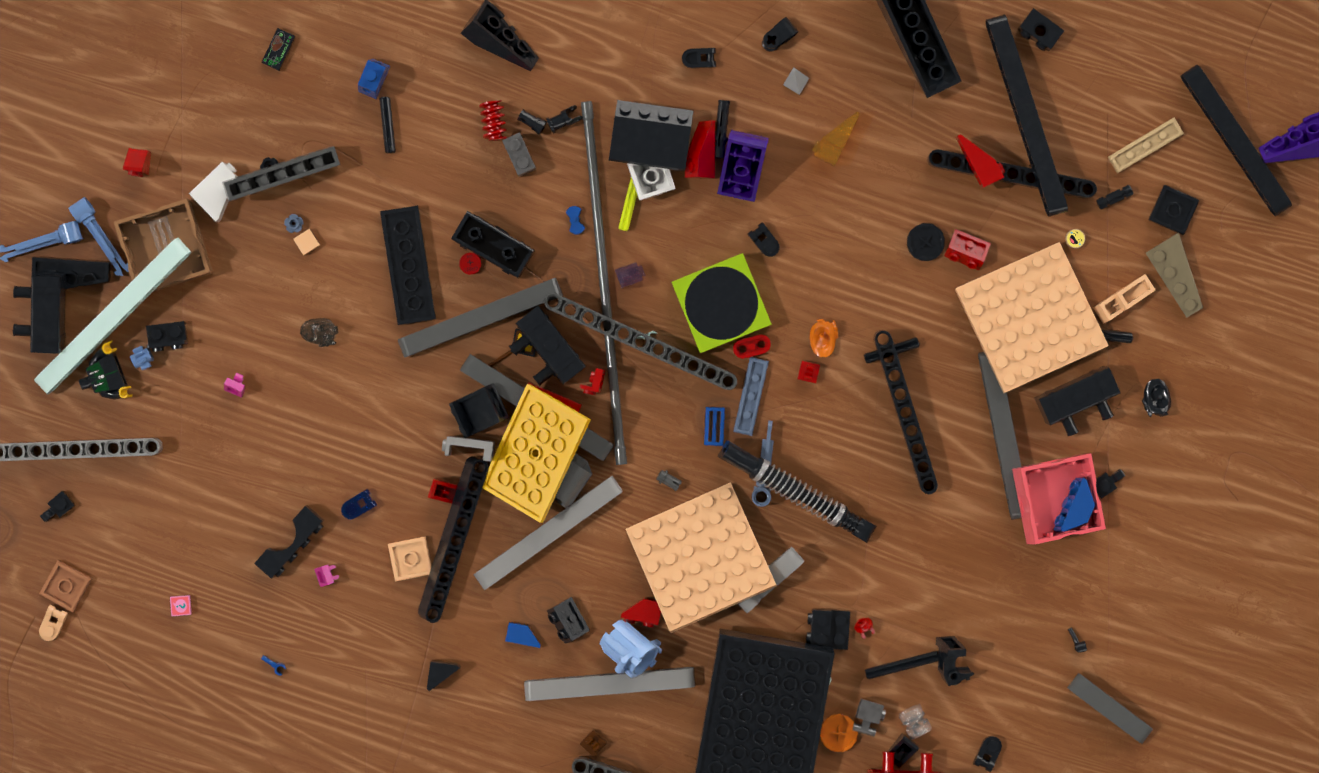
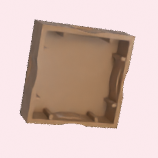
M184 199L162 206L152 212L136 214L114 221L121 248L127 257L128 270L132 281L176 238H179L189 248L191 254L153 292L213 273L191 200Z

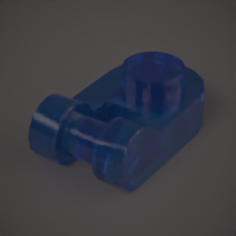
M366 489L346 501L341 507V512L345 518L354 519L377 506V503L371 499L369 495L371 493ZM361 499H363L366 504L362 508L358 503V501Z

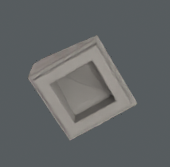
M793 67L783 85L800 95L809 78Z

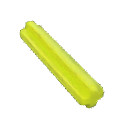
M632 177L619 223V229L623 231L629 230L637 198Z

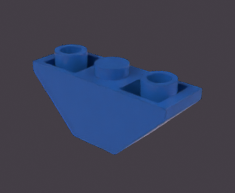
M1075 478L1071 482L1069 495L1064 499L1062 511L1055 519L1054 531L1064 532L1088 523L1095 503L1087 479Z

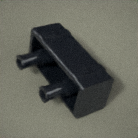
M469 211L466 212L451 240L460 244V247L472 251L501 268L503 272L508 275L511 274L518 279L535 252L534 249L527 246L524 242L508 235V232L498 226L494 227Z
M36 272L31 275V287L14 286V298H31V325H13V336H30L31 353L59 354L65 349L66 273Z
M539 306L515 323L522 332V337L509 346L512 352L517 356L518 353L530 345L533 346L546 363V367L532 376L539 386L552 376H556L564 385L586 367L579 358L580 356L574 352L549 320L547 314L545 315Z
M1102 366L1052 390H1047L1043 394L1034 397L1045 423L1051 426L1061 421L1069 437L1079 432L1072 418L1073 415L1096 405L1102 420H1107L1114 416L1107 400L1121 394L1110 368Z

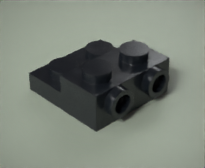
M812 609V613H808L807 624L811 625V630L807 632L806 643L848 650L850 611Z

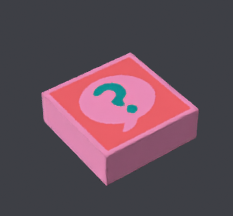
M190 595L170 597L171 616L192 614Z

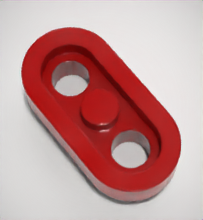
M765 335L741 339L734 344L733 352L735 356L741 359L760 355L770 349L771 341ZM758 341H764L765 346L759 348L757 345ZM741 345H744L746 347V351L744 353H741L739 351V347Z

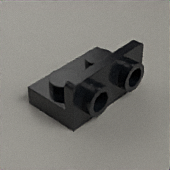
M185 321L146 326L147 349H152L153 352L164 351V347L171 346L172 350L182 349L184 344H188Z
M572 597L547 610L550 622L555 625L558 637L565 644L590 631Z

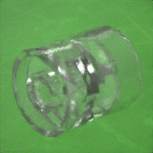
M920 704L912 706L898 715L902 724L907 726L906 732L911 740L932 730L928 719L924 718L925 713Z

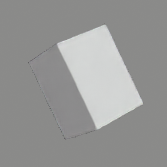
M627 163L639 200L652 198L676 189L669 169Z

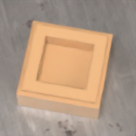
M310 229L293 239L303 255L320 246Z

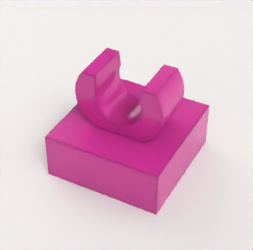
M236 373L233 380L227 378L224 383V390L242 398L245 392V385L242 384L244 376Z
M324 565L314 569L320 587L332 584L334 580L339 578V575L332 576L331 570L336 568L335 565Z

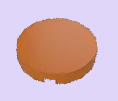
M833 714L827 717L822 723L820 739L824 746L834 752H845L852 748L857 741L858 732L852 730L854 721L843 714Z

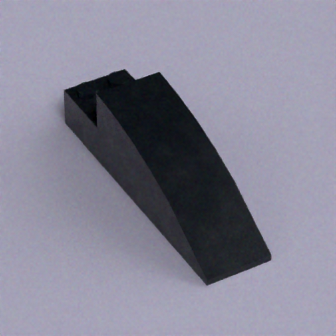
M876 0L926 98L962 82L925 0Z

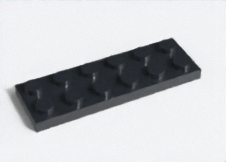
M419 206L380 211L397 324L403 325L435 320L436 314Z

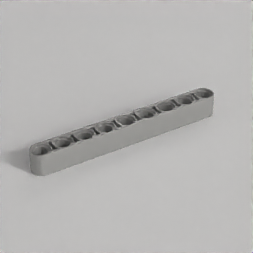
M158 438L1 443L0 448L3 450V455L0 457V461L150 456L159 454L163 449V444ZM151 441L157 444V449L154 452L150 451L148 447ZM132 442L138 445V450L135 453L131 452L129 448ZM94 443L99 446L97 454L91 451V446ZM112 443H116L118 445L119 449L117 453H113L110 450V446ZM75 444L80 447V452L77 455L72 452V447ZM55 445L61 448V453L58 456L53 453ZM17 446L21 447L23 451L20 457L15 454ZM36 446H39L42 449V453L40 456H36L34 454V448Z
M613 476L609 477L571 504V506H568L474 574L475 578L482 588L486 590L618 496L623 490Z
M694 667L645 670L642 674L630 678L624 672L621 674L608 673L524 681L525 701L695 687Z

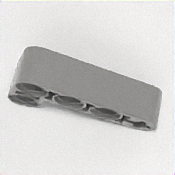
M790 547L768 567L776 585H779L804 563V559L793 547ZM774 588L738 604L748 613Z

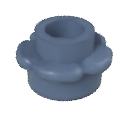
M296 214L289 215L284 221L286 230L290 233L301 231L303 219Z

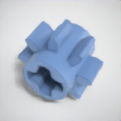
M139 346L132 350L134 354L130 355V358L136 369L141 367V370H145L151 367L150 362L154 361V358L149 349H143L142 346Z

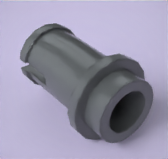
M661 470L656 478L659 484L663 483L674 491H677L682 483L681 480L668 474L667 470Z

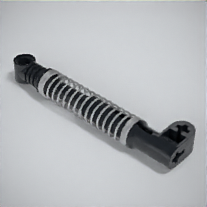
M726 440L717 456L749 474V477L756 482L759 481V484L764 483V486L769 487L770 490L775 489V494L780 492V496H785L786 500L790 499L791 503L796 501V506L801 504L802 509L806 508L807 512L811 511L812 515H817V518L822 517L823 521L827 520V523L834 527L847 529V532H851L852 535L868 543L877 527L849 511L848 507L844 504H838V501L832 504L833 498L826 501L828 495H825L823 498H821L822 492L816 495L817 489L810 492L812 485L805 489L807 483L802 484L801 480H796V476L792 478L791 473L787 475L785 474L786 471L781 472L780 467L776 469L775 464L771 466L770 461L757 458Z

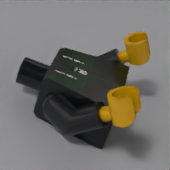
M113 341L104 343L102 348L89 361V366L86 368L88 376L79 379L80 387L82 390L92 387L94 393H99L103 398L113 400L130 398L133 394L129 395L127 390L131 386L127 384L116 353H112L117 348L111 349L110 343Z

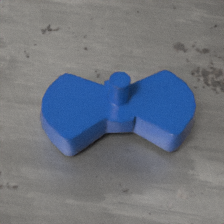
M571 206L566 210L571 223L569 231L572 234L579 235L585 230V226L580 223L579 218L582 209L578 206Z

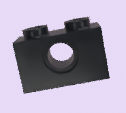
M1034 8L1018 28L1021 31V36L1027 40L1031 38L1036 42L1035 46L1042 51H1050L1064 32L1062 28ZM1042 27L1045 31L1044 36H1038L1035 33V28Z

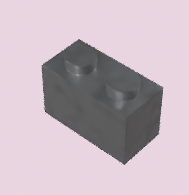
M520 133L502 140L519 177L536 170Z

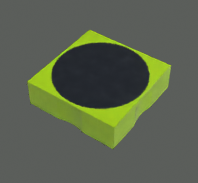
M743 253L671 282L700 353L772 325Z

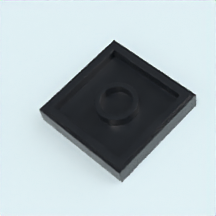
M1163 185L1148 220L1184 235L1199 200L1167 185Z

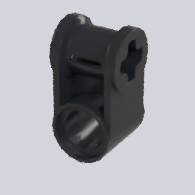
M785 17L764 35L762 46L766 51H775L782 44L793 38L799 31ZM768 38L770 40L775 39L774 45L772 43L767 44Z

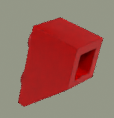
M129 148L123 170L127 171L128 175L134 177H143V174L149 175L151 151Z
M643 598L621 612V618H624V622L635 624V621L643 622V626L654 628V625L659 624L661 610L656 600Z

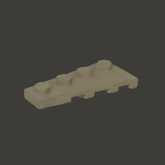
M1178 232L1147 251L1146 255L1187 318L1202 309L1203 305Z

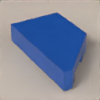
M509 622L505 641L540 648L541 644L528 625Z

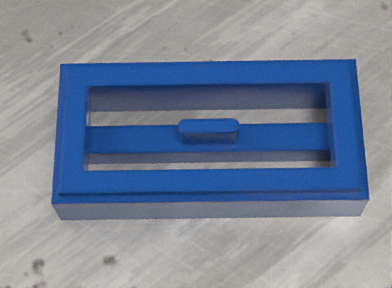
M706 407L704 445L723 446L725 408ZM709 411H713L712 442H708ZM717 411H721L719 442H716Z

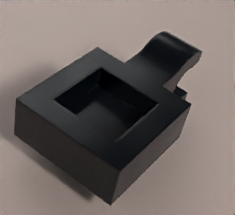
M1118 469L1110 476L1104 472L1096 478L1097 494L1101 499L1117 489L1114 483L1125 477L1122 470Z
M61 491L47 503L51 508L40 515L44 522L49 521L56 514L61 518L75 504L64 491Z

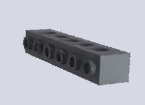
M329 146L223 181L222 184L228 201H232L338 166L340 162L335 147Z

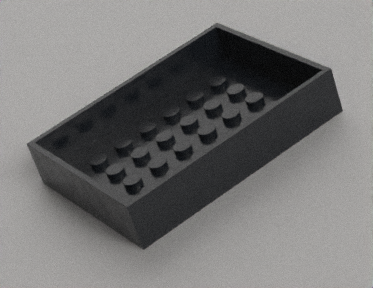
M720 628L695 773H813L835 655L834 648Z

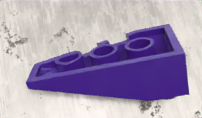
M1319 112L1305 117L1298 126L1288 128L1286 134L1276 136L1258 149L1264 162L1270 163L1319 157Z

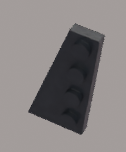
M32 257V275L36 272L66 273L67 289L110 281V262Z

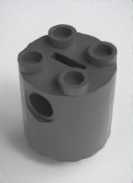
M575 453L554 498L565 508L571 506L592 476L588 461Z

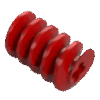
M502 100L487 101L479 105L480 108L485 109L480 112V115L486 117L481 120V123L487 124L482 127V130L488 132L483 135V138L489 139L488 141H499L508 138L507 136H502V133L507 131V129L501 128L502 125L506 124V121L500 120L501 117L505 116V114L499 113V110L504 108V106L498 105Z

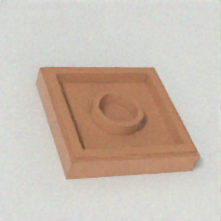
M57 560L39 594L74 612L92 578Z

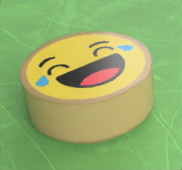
M1079 229L1070 230L1065 236L1066 244L1071 248L1081 247L1085 242L1084 233Z

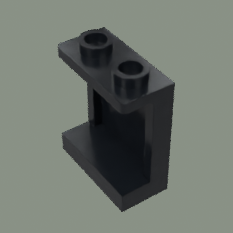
M494 383L449 403L451 413L455 416L459 430L464 438L509 418Z

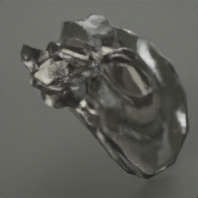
M311 319L305 321L301 326L300 334L303 339L310 343L318 344L319 347H328L337 343L334 339L335 335L338 334V326H335L329 319Z

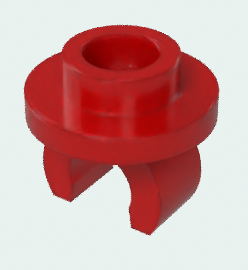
M861 618L854 626L855 631L860 633L863 639L866 638L864 633L868 630L872 634L875 633L872 627L873 622L870 618Z

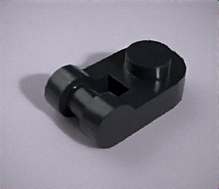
M716 48L687 49L682 55V63L685 67L691 69L716 68V61H714ZM701 55H706L707 61L701 62Z
M763 222L758 225L757 229L747 233L765 256L773 257L779 252L780 246L778 241ZM764 233L767 238L761 242L758 237Z
M988 736L983 740L973 765L978 767L980 765L988 772L993 770L1002 748L1001 741L996 736ZM985 753L990 755L988 761L983 759Z

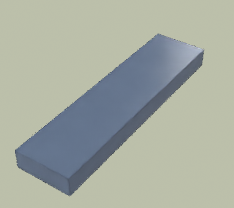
M750 357L733 432L752 436L769 361Z

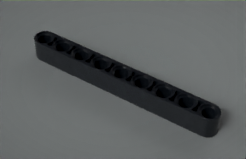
M1196 64L1181 74L1180 77L1270 212L1276 217L1292 206L1290 199L1200 66Z
M936 149L927 157L928 164L933 168L975 176L964 154ZM939 154L942 158L941 163H934L932 155ZM953 157H956L960 160V166L958 168H955L951 165V159ZM996 161L997 164L1001 163L1005 170V173H1003L1004 178L998 181L1038 189L1036 180L1034 183H1029L1026 180L1028 173L1033 174L1032 168ZM1009 169L1016 171L1015 179H1010L1007 176ZM1058 174L1064 195L1088 199L1097 192L1096 184L1090 180ZM1065 181L1072 183L1073 188L1071 191L1064 189ZM1085 184L1091 187L1089 195L1083 193L1082 188Z
M878 330L873 337L874 344L918 485L925 494H933L938 488L937 480L892 336L886 330ZM880 334L887 335L888 340L886 343L880 344L878 342ZM892 352L893 360L891 362L884 361L883 356L885 353ZM896 370L899 372L898 379L890 380V372ZM897 389H904L905 395L903 398L897 399L895 397ZM904 407L910 408V414L907 417H902L900 413ZM910 425L916 427V432L913 435L906 433V429ZM914 444H921L922 449L919 453L912 452ZM926 462L927 469L922 472L919 471L918 464ZM927 480L933 481V487L929 490L923 487L924 482Z
M476 456L469 457L465 462L418 608L419 616L430 623H435L441 618L488 472V463ZM478 463V468L475 470V465ZM473 481V485L469 488V483ZM467 499L466 505L463 506L464 500ZM461 517V522L457 525V520ZM455 536L454 542L451 543L452 537ZM449 554V559L445 561L446 556ZM444 573L443 577L439 580L440 574ZM438 591L437 596L433 597L434 593ZM432 609L431 614L428 616V611Z

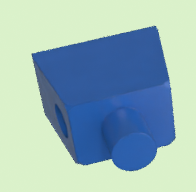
M373 58L369 59L358 82V92L377 99L390 65Z

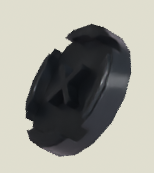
M922 223L916 225L909 232L906 245L909 253L914 258L920 261H930L936 259L942 253L945 247V238L943 232L935 225Z

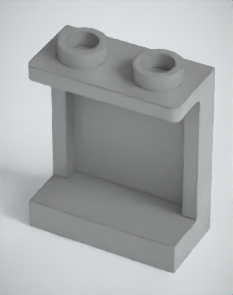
M447 436V439L443 440L442 451H445V456H450L452 445L484 449L483 461L491 462L493 459L495 441Z

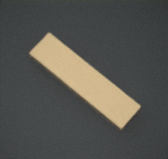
M1172 118L1108 156V159L1115 171L1119 173L1184 133L1176 119Z

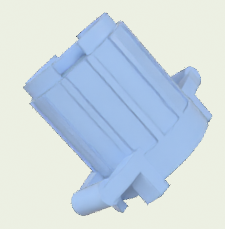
M619 620L612 625L615 629L610 634L605 632L600 645L603 652L617 663L615 672L619 674L625 672L630 678L639 676L649 666L653 667L657 662L655 660L657 653H662L659 640L649 641L631 624L623 620Z

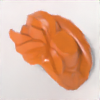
M818 319L810 330V344L813 352L819 357L830 356L834 351L836 339L839 338L838 328L834 320L830 323L824 319Z

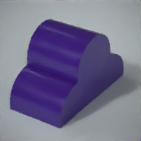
M735 130L730 131L717 194L755 202L769 138Z

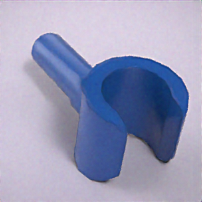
M264 655L261 658L263 661L271 665V667L275 669V673L279 676H281L282 673L277 671V667L282 666L284 669H286L284 663L273 662Z

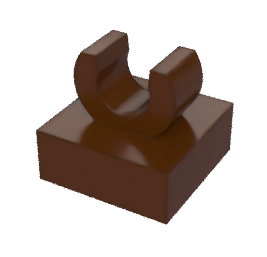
M594 730L580 742V745L593 757L607 744Z

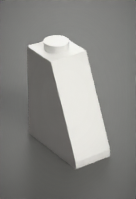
M221 162L189 193L216 222L221 221L229 202L222 182L238 177L235 174L237 170L230 163L226 165L224 162Z

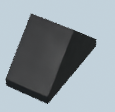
M431 660L427 690L431 691L460 669L461 666L458 663Z
M901 733L888 751L895 752L894 765L900 768L918 751L919 746Z

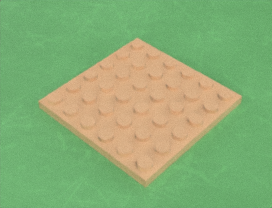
M1060 242L955 288L1003 393L1109 346Z
M731 482L626 528L670 633L777 586Z

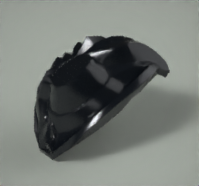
M1152 379L1144 389L1142 403L1150 417L1152 414L1159 415L1160 417L1167 416V412L1171 407L1169 389L1165 382L1160 379Z

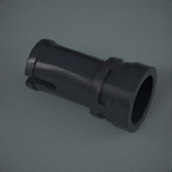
M524 109L517 118L518 121L531 127V130H534L539 135L547 124V121L539 117L536 118Z

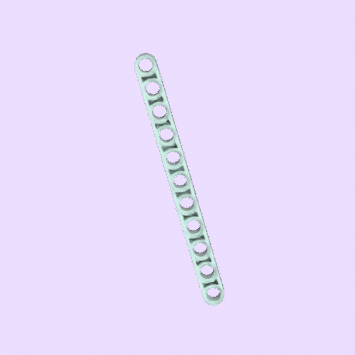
M179 238L174 239L34 379L46 394L54 391L191 254L189 248Z

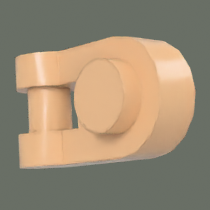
M50 605L39 629L41 638L46 641L56 639L63 627L68 612L56 610V607ZM52 616L58 618L57 623L51 621Z

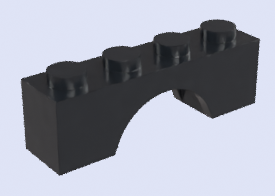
M308 505L304 506L292 520L296 529L293 543L284 550L266 549L254 563L271 579L275 576L279 577L285 571L284 565L287 562L292 563L298 556L296 552L299 548L302 547L304 549L311 541L309 537L313 533L317 534L324 527L322 525L324 519Z

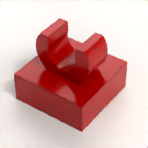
M801 361L797 379L816 384L820 365Z

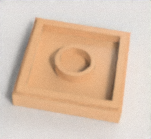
M426 536L388 544L395 582L430 574L432 565Z

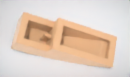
M1146 274L1093 307V309L1104 324L1154 292L1155 288Z

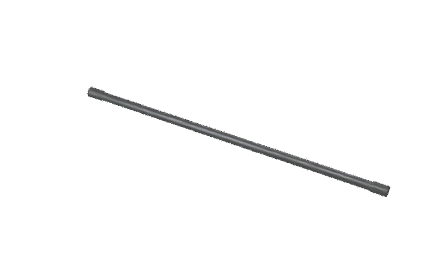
M592 101L581 102V110L584 121L602 315L612 319L593 125ZM608 320L603 321L604 331H608L611 327ZM604 335L615 441L616 465L627 464V456L624 445L615 342L613 338Z

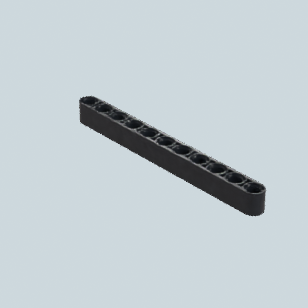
M1004 14L986 19L989 38L1048 217L1068 212L1067 202L1007 17Z

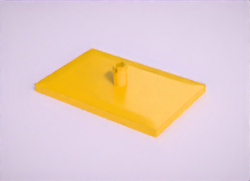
M527 384L488 468L482 488L539 523H543L591 419L533 385Z

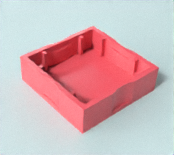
M1091 453L1012 469L1027 544H1040L1073 534H1085L1106 529L1102 506L1096 489V475ZM1075 478L1087 479L1095 503L1088 523L1064 532L1054 531L1055 519L1062 511L1064 499L1069 495L1071 482Z

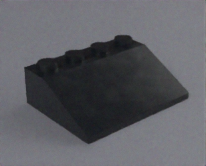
M617 100L609 161L685 171L693 110Z

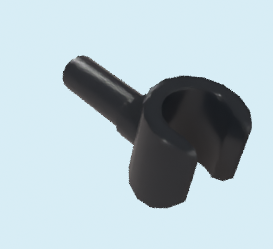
M1069 628L1068 631L1073 639L1076 652L1087 651L1085 641L1079 642L1073 628Z

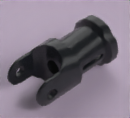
M576 105L560 111V114L552 118H546L553 134L564 126L569 127L582 120V116H577L573 119L568 117L570 112L577 109Z

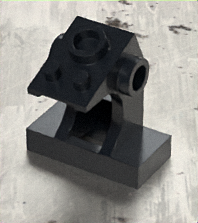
M955 636L936 637V645L939 647L938 671L944 682L951 686L959 684L964 679L970 680L974 672L968 666L956 667L955 665L958 657L966 656V648Z

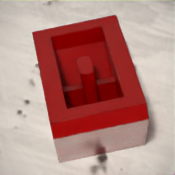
M434 478L428 498L452 504L458 485Z

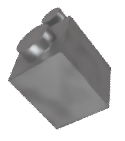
M860 699L855 717L863 719L861 725L854 723L852 730L875 737L876 729L870 728L871 722L879 724L880 721L884 720L886 710H883L884 706Z

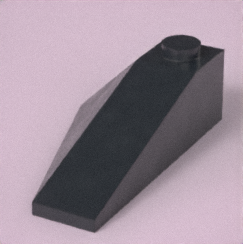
M484 0L466 23L461 34L474 45L531 71L539 59L525 40L519 39L515 34L516 29L513 25L509 26L503 19L505 15L488 0Z

